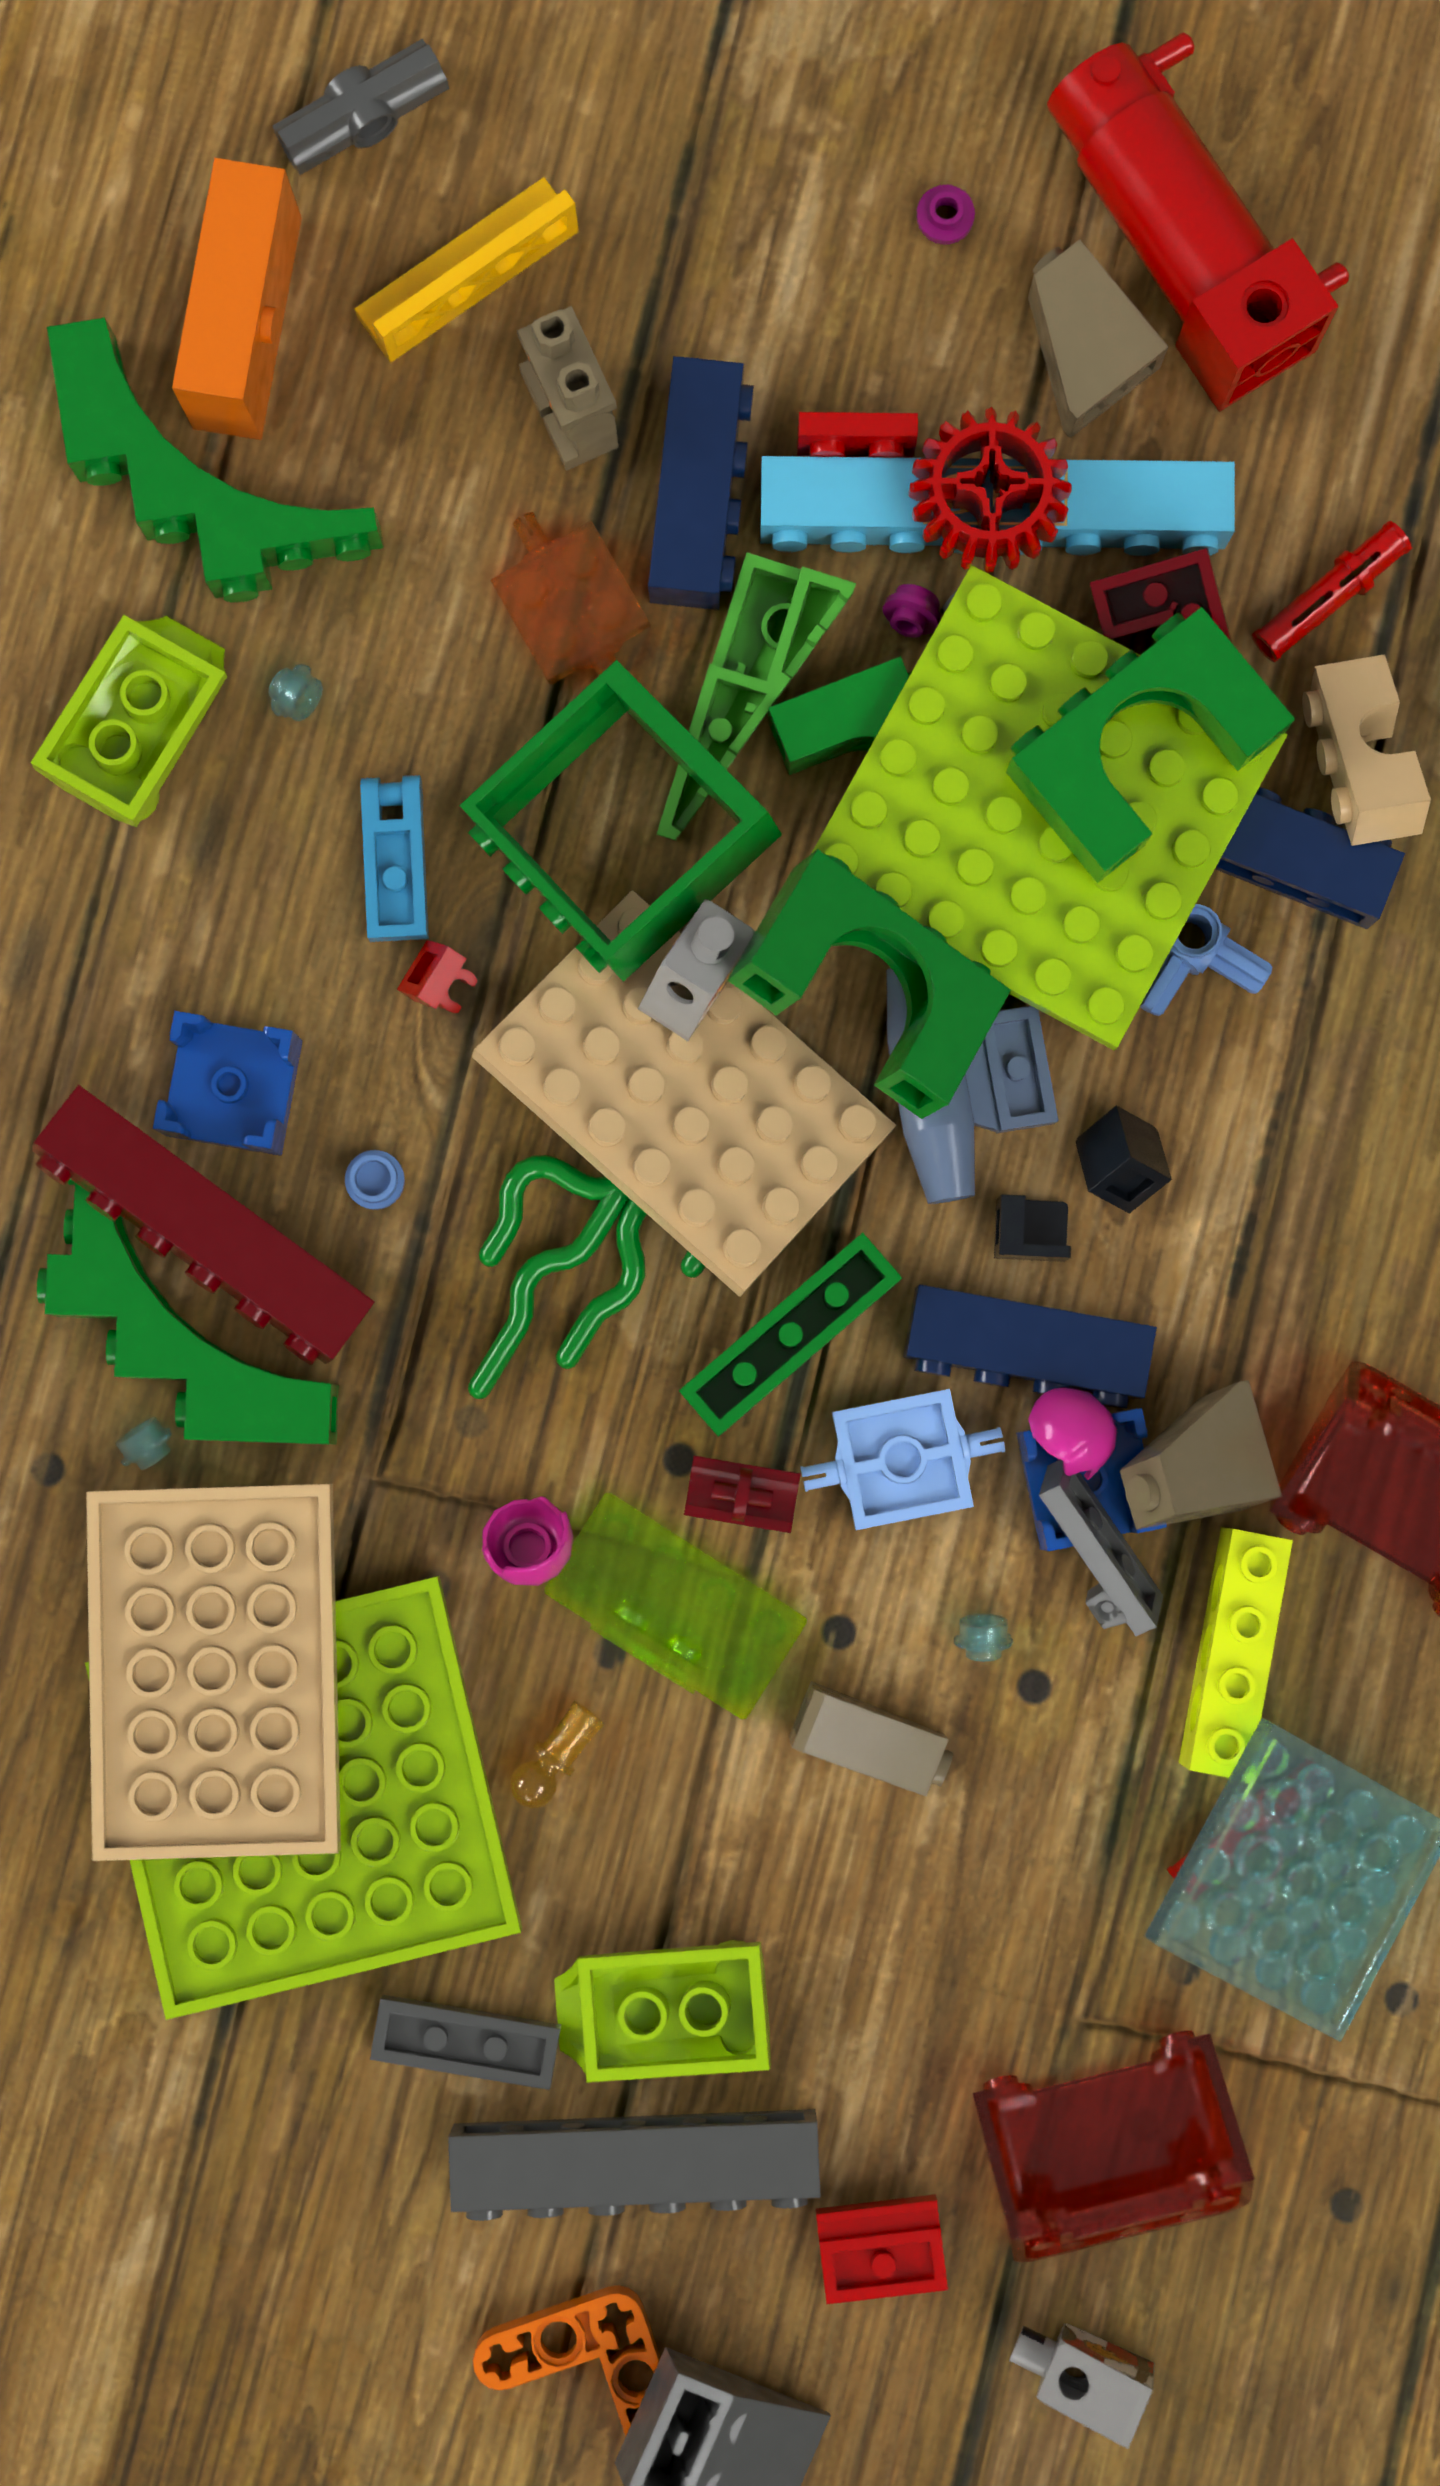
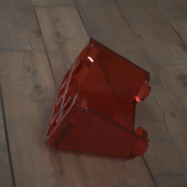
M1352 1361L1333 1389L1279 1484L1282 1497L1271 1500L1269 1511L1275 1514L1276 1519L1282 1526L1298 1535H1305L1307 1532L1321 1533L1328 1524L1428 1582V1592L1434 1601L1432 1608L1440 1617V1405L1380 1370L1359 1361Z
M1193 2031L1172 2033L1159 2040L1160 2048L1152 2053L1149 2062L1038 2090H1033V2086L1029 2083H1019L1018 2077L1015 2075H1006L985 2082L982 2085L983 2091L972 2093L1011 2253L1015 2262L1024 2263L1042 2260L1221 2215L1239 2209L1251 2201L1255 2178L1210 2034L1195 2037Z

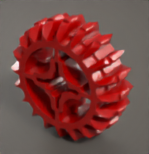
M992 406L985 410L983 423L977 424L975 417L967 410L961 415L960 430L953 424L945 421L939 429L941 441L927 438L922 448L926 458L916 459L912 468V474L919 480L910 483L909 497L919 501L913 507V520L915 522H929L923 530L922 537L925 542H933L943 537L944 540L939 551L942 559H947L957 549L963 552L961 567L964 570L970 568L975 556L984 558L983 567L988 574L994 572L997 557L1002 556L1005 564L1011 570L1019 565V550L1032 559L1038 557L1041 552L1039 540L1052 543L1058 533L1054 523L1065 521L1069 509L1061 501L1069 498L1072 490V485L1069 482L1060 479L1066 474L1068 469L1066 459H1050L1058 446L1055 438L1046 439L1038 443L1036 440L1041 429L1038 421L1029 424L1025 431L1017 428L1019 414L1016 410L1010 412L1006 424L996 422L997 414ZM981 451L980 462L976 468L971 471L957 472L956 478H943L946 471L957 460L968 454ZM1002 453L1017 460L1028 472L1014 471L1009 468L1003 461ZM988 469L990 470V483L993 484L994 492L998 494V497L995 498L992 513L990 512V498H987L986 490L982 487ZM947 503H952L953 509H963L972 513L977 520L979 529L961 521L951 511ZM1023 503H1037L1035 510L1023 522L1012 528L999 531V523L1003 513L1012 509H1022Z

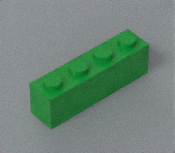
M862 1232L684 1385L679 1392L712 1431L720 1437L893 1288L902 1277Z

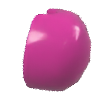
M1072 1388L1052 1389L1042 1394L1034 1403L1028 1417L1033 1438L1047 1453L1063 1461V1471L1066 1475L1072 1476L1079 1472L1087 1471L1084 1477L1087 1480L1092 1478L1115 1450L1117 1428L1111 1413L1089 1392Z
M541 1496L532 1500H513L496 1509L483 1528L482 1551L486 1562L495 1574L513 1585L539 1586L558 1576L570 1560L573 1533L568 1516L565 1511H560L546 1497Z

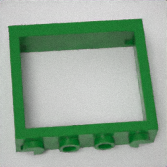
M617 659L459 805L475 823V826L468 834L490 857L499 849L510 861L502 870L519 889L527 895L535 888L546 899L538 908L562 934L572 927L583 939L575 946L598 973H601L609 966L623 982L692 919L705 899L709 901L714 899L782 835L769 812ZM627 712L738 825L613 941H610L503 826Z

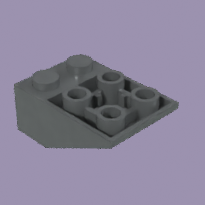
M665 2347L615 2460V2466L624 2486H801L831 2415L829 2412Z

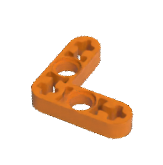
M615 2285L489 2329L484 2332L477 2342L473 2366L474 2372L481 2383L488 2388L499 2391L514 2388L599 2357L626 2436L637 2413L636 2411L634 2414H631L629 2408H639L647 2388L637 2392L628 2390L619 2379V2371L629 2361L639 2360L648 2364L652 2371L655 2372L661 2356L643 2303L638 2294L628 2287ZM611 2303H617L620 2311L631 2310L633 2313L626 2320V2333L630 2345L622 2348L614 2355L610 2354L609 2349H619L620 2339L616 2327L613 2323L602 2324L601 2320L607 2317V2305ZM552 2322H564L573 2328L577 2340L572 2349L564 2353H555L545 2347L541 2334L545 2327ZM531 2332L532 2352L538 2362L531 2364L529 2362V2351H526L512 2358L509 2371L502 2372L498 2363L487 2364L486 2361L491 2358L493 2345L501 2344L504 2352L521 2349L524 2347L525 2342L522 2333ZM639 2338H642L644 2344H633Z

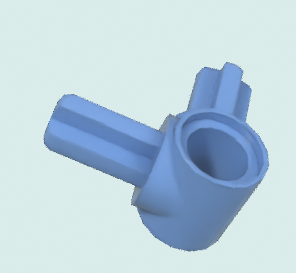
M1195 904L1186 923H1193L1202 929L1205 936L1204 946L1199 949H1191L1185 947L1177 938L1140 1008L1156 1016L1162 1015L1188 973L1198 975L1203 973L1207 967L1246 991L1256 994L1265 985L1273 967L1269 962L1228 938L1227 935L1231 929L1220 922L1218 915L1212 909L1201 904Z

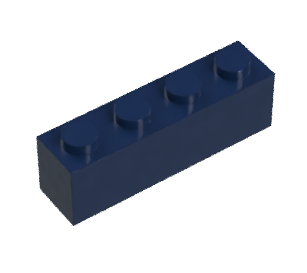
M673 356L648 583L650 603L719 610L721 591L732 592L736 557L726 556L725 550L727 534L738 535L742 499L731 498L733 477H745L748 442L737 441L739 420L751 421L754 385L743 384L744 363Z
M1259 787L1215 870L1364 929H1368L1381 917L1405 853L1391 848V840L1351 846L1347 830L1336 826V821L1330 814L1312 808H1305L1303 812L1282 805V798L1276 793Z
M919 1284L914 1291L903 1358L916 1360L914 1371L950 1377L951 1367L974 1370L973 1381L978 1383L1009 1387L1011 1377L1034 1381L1032 1392L1044 1394L1055 1388H1075L1092 1391L1093 1396L1102 1405L1127 1409L1129 1398L1136 1400L1145 1398L1157 1327Z

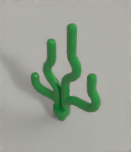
M533 1155L517 1162L506 1174L499 1191L498 1219L479 1251V1260L487 1267H494L499 1264L516 1237L523 1220L524 1192L531 1181L545 1178L572 1194L591 1201H600L581 1233L572 1243L564 1247L548 1249L530 1257L517 1271L510 1287L508 1318L469 1381L468 1392L473 1398L484 1399L491 1393L525 1337L534 1317V1291L538 1282L546 1275L570 1270L587 1262L599 1249L619 1214L620 1217L616 1225V1243L622 1262L620 1280L613 1288L593 1298L583 1309L557 1351V1364L564 1369L575 1367L602 1323L607 1318L627 1308L640 1293L646 1271L645 1256L640 1243L639 1230L647 1214L606 1177H593L585 1174L564 1160L550 1155ZM687 1251L680 1264L682 1273L689 1278L698 1277L706 1267L689 1251Z

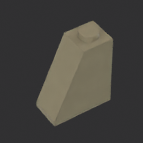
M1080 239L1064 252L1060 247L1054 248L1035 265L1028 296L1062 428L1069 438H1072L1159 370L1168 350V345Z
M1249 1380L1239 1381L1199 1398L1120 1470L1126 1499L1130 1506L1136 1530L1243 1511L1282 1497Z
M810 1681L789 1735L791 1748L926 1797L931 1784L942 1786L953 1758V1752L945 1749L949 1740L945 1734L813 1681Z

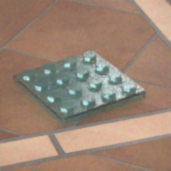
M1261 1718L1144 1937L1159 1947L1341 2042L1440 1857V1818L1286 1730Z

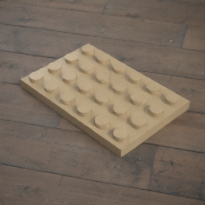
M632 890L597 927L610 941H613L650 905ZM679 931L624 982L609 966L601 973H598L583 955L574 948L474 1049L472 1058L733 1292L741 1297L896 1127V1124L766 1008L730 982L726 984L689 1041H686L640 1011L638 1007L659 966L681 935ZM678 983V985L670 986L678 996L687 1000H693L692 993L684 985Z
M333 1484L86 1492L92 1861L339 1853L341 1851Z

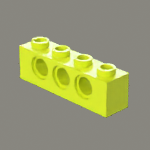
M1221 1527L1179 1757V1764L1190 1771L1250 1782L1293 1540Z

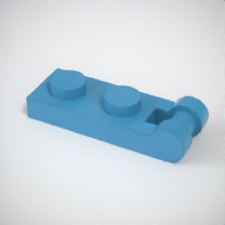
M421 775L402 776V782L381 783L379 777L361 778L367 938L370 942L429 939ZM403 805V819L382 820V807Z

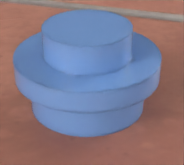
M369 1150L360 1153L350 1162L345 1173V1187L349 1196L358 1205L371 1210L384 1209L395 1203L401 1196L405 1185V1175L400 1163L389 1153L380 1150Z

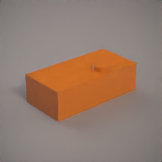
M214 157L172 389L194 430L262 440L302 221L286 170L283 168Z

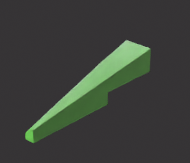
M746 552L712 664H709L688 731L726 770L768 713V708L774 705L853 595L856 583L803 566L799 569ZM679 764L657 831L658 836L675 841L709 795Z

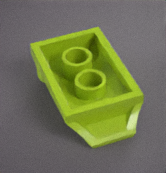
M123 615L30 762L37 772L67 793L111 818L137 828L140 821L148 818L155 811L160 799L159 790L227 678L224 669L225 649L167 616L155 620L134 621Z
M730 1940L719 1945L578 1956L575 1963L565 1973L554 1978L557 2023L561 2024L559 2049L581 2067L586 2074L587 2083L770 2070V2027L761 1942L746 1943L744 1941Z

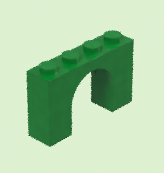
M1202 607L1186 619L1180 612L1173 615L1152 634L1151 637L1156 642L1139 657L1134 650L1124 654L1105 672L1109 679L1108 682L1092 694L1086 687L1075 693L1058 709V713L1062 716L1059 721L1045 732L1039 725L1033 727L1010 748L1015 756L1011 758L1006 773L1097 883L1143 848L1153 834L1110 782L1102 765L1100 756L1102 730L1115 715L1132 706L1146 703H1159L1175 707L1188 714L1200 725L1237 771L1284 735L1295 721L1292 714Z
M901 656L768 708L767 722L789 776L843 754L869 750L912 671L907 673Z
M819 849L815 850L792 869L727 981L770 1012L778 1015L801 999L831 947L839 945L856 946L880 957L893 970L900 981L905 994L907 1016L903 1033L874 1086L920 1119H924L950 1103L1011 989L991 976V970L987 966L977 961H971L950 946L946 938L939 931L929 926H923L901 910L898 903L891 896L872 889L853 875L850 868L842 860L826 855Z

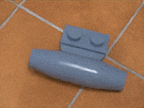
M891 968L886 970L887 1045L889 1056L903 1033L907 1016L905 994L900 981ZM1033 1006L999 1011L947 1106L924 1119H920L898 1103L904 1138L928 1204L952 1202L975 1196L974 1126L996 1132L997 1134L1053 1125L1058 1122L1039 1011Z

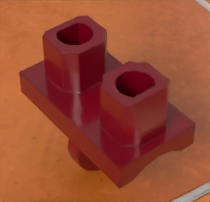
M694 1456L684 1515L791 1533L801 1474Z

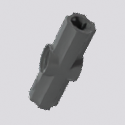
M421 39L371 69L359 65L342 71L328 83L323 97L279 121L272 127L292 166L299 175H302L351 145H354L356 148H366L379 143L395 129L398 124V118L448 90V80L431 47Z

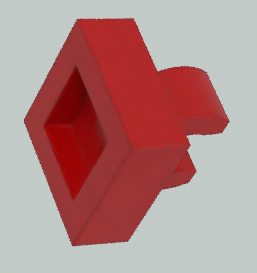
M426 940L397 990L413 1001L434 1009L439 1007L449 1012L459 1013L462 1007L450 999L448 995L449 987L457 979L460 982L475 987L478 980L472 972L461 968L467 958L449 946Z

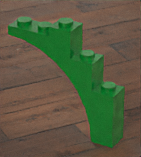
M105 317L47 327L68 465L79 482L87 481L88 484L95 486L115 484L121 481L123 475H129L136 523L147 540L155 539L157 543L175 544L188 540L190 533L198 532L205 582L215 599L223 597L227 602H246L257 598L259 591L272 590L269 568L271 566L278 565L279 569L286 571L301 570L310 567L315 559L336 556V559L340 561H357L370 556L371 550L384 548L381 526L374 507L320 510L282 505L237 490L197 467L161 435L139 406L127 381L117 339Z
M71 1179L68 1181L69 1185H75L74 1209H67L65 1212L63 1233L66 1245H72L71 1255L47 1254V1268L39 1269L37 1276V1299L39 1303H45L46 1315L71 1318L117 1319L116 1330L110 1329L106 1339V1361L108 1365H114V1377L186 1380V1392H178L175 1404V1422L178 1428H184V1440L337 1445L339 1385L291 1379L255 1367L208 1341L172 1308L147 1275L129 1238L124 1218L120 1215L115 1222L109 1220L85 1201L90 1194L87 1190Z

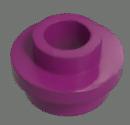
M938 185L929 189L921 197L916 213L917 224L922 234L932 242L941 245L953 244L962 240L970 232L974 222L975 208L971 198L964 190L953 185ZM940 206H950L956 211V215L951 219H943L937 215L935 210Z
M903 584L897 587L895 593L886 598L883 614L896 632L906 637L917 638L934 633L941 620V615L938 611L940 601L934 593L922 586Z

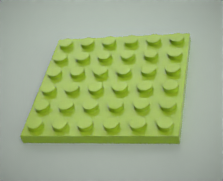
M971 564L812 853L819 849L826 855L842 860L850 868L851 873L872 889L891 896L898 903L901 910L923 926H929L939 931L946 938L947 943L965 957L987 966L991 970V976L1011 989L1010 995L1115 1051L1288 734L1282 735L1237 771L1200 725L1188 714L1175 707L1159 703H1146L1132 706L1115 715L1102 730L1100 740L1102 765L1110 782L1153 834L1143 848L1097 883L1006 771L1011 758L1015 756L1010 748L1019 738L1037 725L1045 732L1062 718L1058 713V709L1075 693L1086 687L1092 694L1108 682L1109 679L1105 672L1119 658L1129 652L1130 649Z
M440 1576L335 1601L341 1851L339 1853L130 1860L165 2020L521 1933V1920ZM88 1661V1662H85V1666H86L87 1675H88V1679H89V1661Z

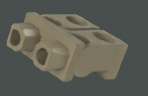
M572 306L563 310H556L534 320L532 324L517 330L518 338L528 357L527 361L519 364L520 373L541 418L544 419V425L565 470L572 469L618 448L615 417L612 410L617 408L616 400Z

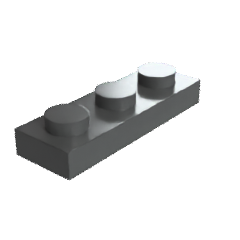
M382 1995L370 2060L550 2090L561 2024Z

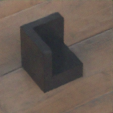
M1117 1105L1076 1139V1147L1088 1192L1129 1214L1172 1180L1158 1130Z
M1001 1195L996 1199L994 1259L1058 1262L1069 1260L1071 1258V1246H1067L1068 1205L1065 1202L1026 1200L1024 1195Z

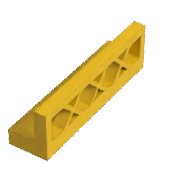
M545 177L541 178L354 308L357 318L389 362H393L578 233L575 202L565 189L556 194Z

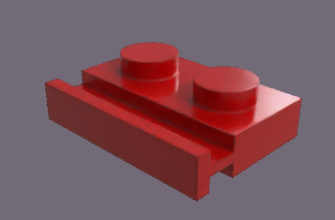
M799 412L797 456L913 458L918 439V413Z
M936 2194L815 2208L826 2305L948 2290Z

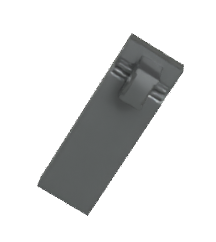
M1062 1460L1049 1464L1039 1496L1099 1582V1584L1088 1590L1085 1601L1087 1607L1103 1629L1127 1623L1134 1635L1139 1636L1157 1628L1163 1594L1080 1472L1072 1476L1066 1475L1063 1471Z

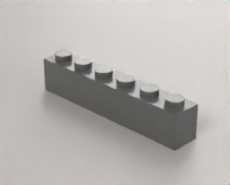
M816 2109L455 2123L448 2137L451 2212H466V2218L469 2220H493L502 2217L503 2210L527 2209L529 2217L552 2218L562 2215L564 2208L588 2207L589 2214L609 2216L623 2213L625 2205L649 2204L651 2212L675 2213L685 2210L686 2203L710 2202V2208L714 2210L732 2211L745 2208L747 2200H771L773 2207L798 2208L807 2205L808 2198H820Z

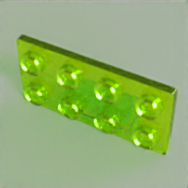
M605 1493L575 1539L572 1545L570 1560L558 1576L549 1580L544 1589L547 1596L592 1624L590 1629L690 1693L694 1694L695 1691H698L740 1719H746L807 1623L804 1615L612 1493Z

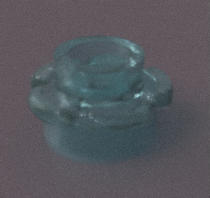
M297 664L293 670L283 668L274 676L269 686V697L272 699L271 709L274 714L290 717L295 721H302L312 714L321 699L323 686L320 680L310 675V667L305 664Z
M151 1417L128 1431L115 1443L124 1456L121 1464L129 1466L132 1463H136L141 1470H144L161 1460L171 1451L166 1443L172 1436L171 1429H164L156 1417Z
M973 1614L962 1617L959 1620V1635L954 1637V1644L960 1649L966 1648V1657L970 1660L994 1661L1002 1657L1003 1650L1013 1645V1639L1008 1633V1621L1006 1618L993 1614Z

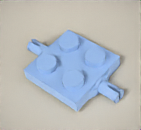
M946 1389L831 1412L837 1437L835 1461L805 1467L800 1466L802 1477L826 1474L825 1477L803 1481L805 1492L840 1484L850 1502L855 1530L974 1507L968 1480L970 1458L999 1452L1004 1453L1005 1445L1004 1441L980 1445V1442L1003 1438L1000 1427L965 1435V1431L955 1416L951 1391Z

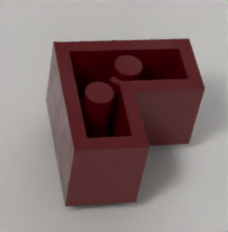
M1208 548L1090 582L1102 632L1109 639L1162 625L1178 612L1186 619L1202 607L1232 642Z

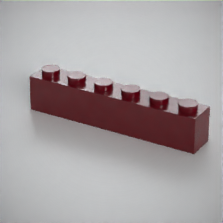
M79 1084L33 1142L32 1151L40 1156L35 1164L45 1174L62 1185H66L70 1179L90 1193L85 1201L92 1208L111 1221L115 1222L121 1215L140 1229L135 1237L144 1246L163 1258L169 1252L190 1265L185 1274L191 1280L213 1294L219 1287L239 1301L234 1307L237 1313L260 1329H264L268 1323L288 1337L283 1345L298 1358L310 1365H313L316 1359H319L324 1364L331 1362L375 1303L371 1298Z

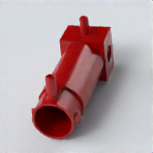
M1182 32L1150 53H1142L1139 56L1136 55L1130 44L1122 42L1110 45L1093 54L1074 68L1051 93L1047 107L1079 155L1077 158L1079 168L1183 322L1175 347L1220 412L1317 351L1339 307L1331 293L1348 283L1349 273L1342 263L1336 262L1317 274L1293 238L1277 248H1273L1173 99L1175 92L1162 74L1194 53V42L1187 33Z

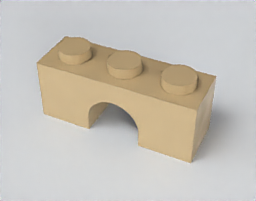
M1385 654L1315 666L1311 689L1304 692L1302 697L1305 722L1308 727L1316 726L1320 739L1317 741L1319 769L1322 775L1330 774L1334 786L1331 792L1333 816L1337 824L1345 823L1351 846L1422 834L1431 801L1416 751L1385 754L1370 748L1366 744L1369 741L1392 737L1400 704Z

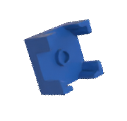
M174 1011L170 1041L178 1046L168 1102L158 1100L153 1129L167 1137L282 1156L303 1040L291 1030L264 1026L263 1031L212 1023L202 1015Z
M1142 1408L1111 1413L1117 1428L1115 1450L1092 1478L1087 1480L1084 1477L1087 1471H1082L1080 1474L1121 1534L1130 1532L1142 1533L1167 1528V1524L1136 1530L1120 1470L1144 1449L1142 1439L1148 1438ZM1031 1430L1016 1432L1040 1550L1053 1551L1073 1547V1544L1039 1496L1047 1466L1060 1459L1047 1453L1033 1438Z

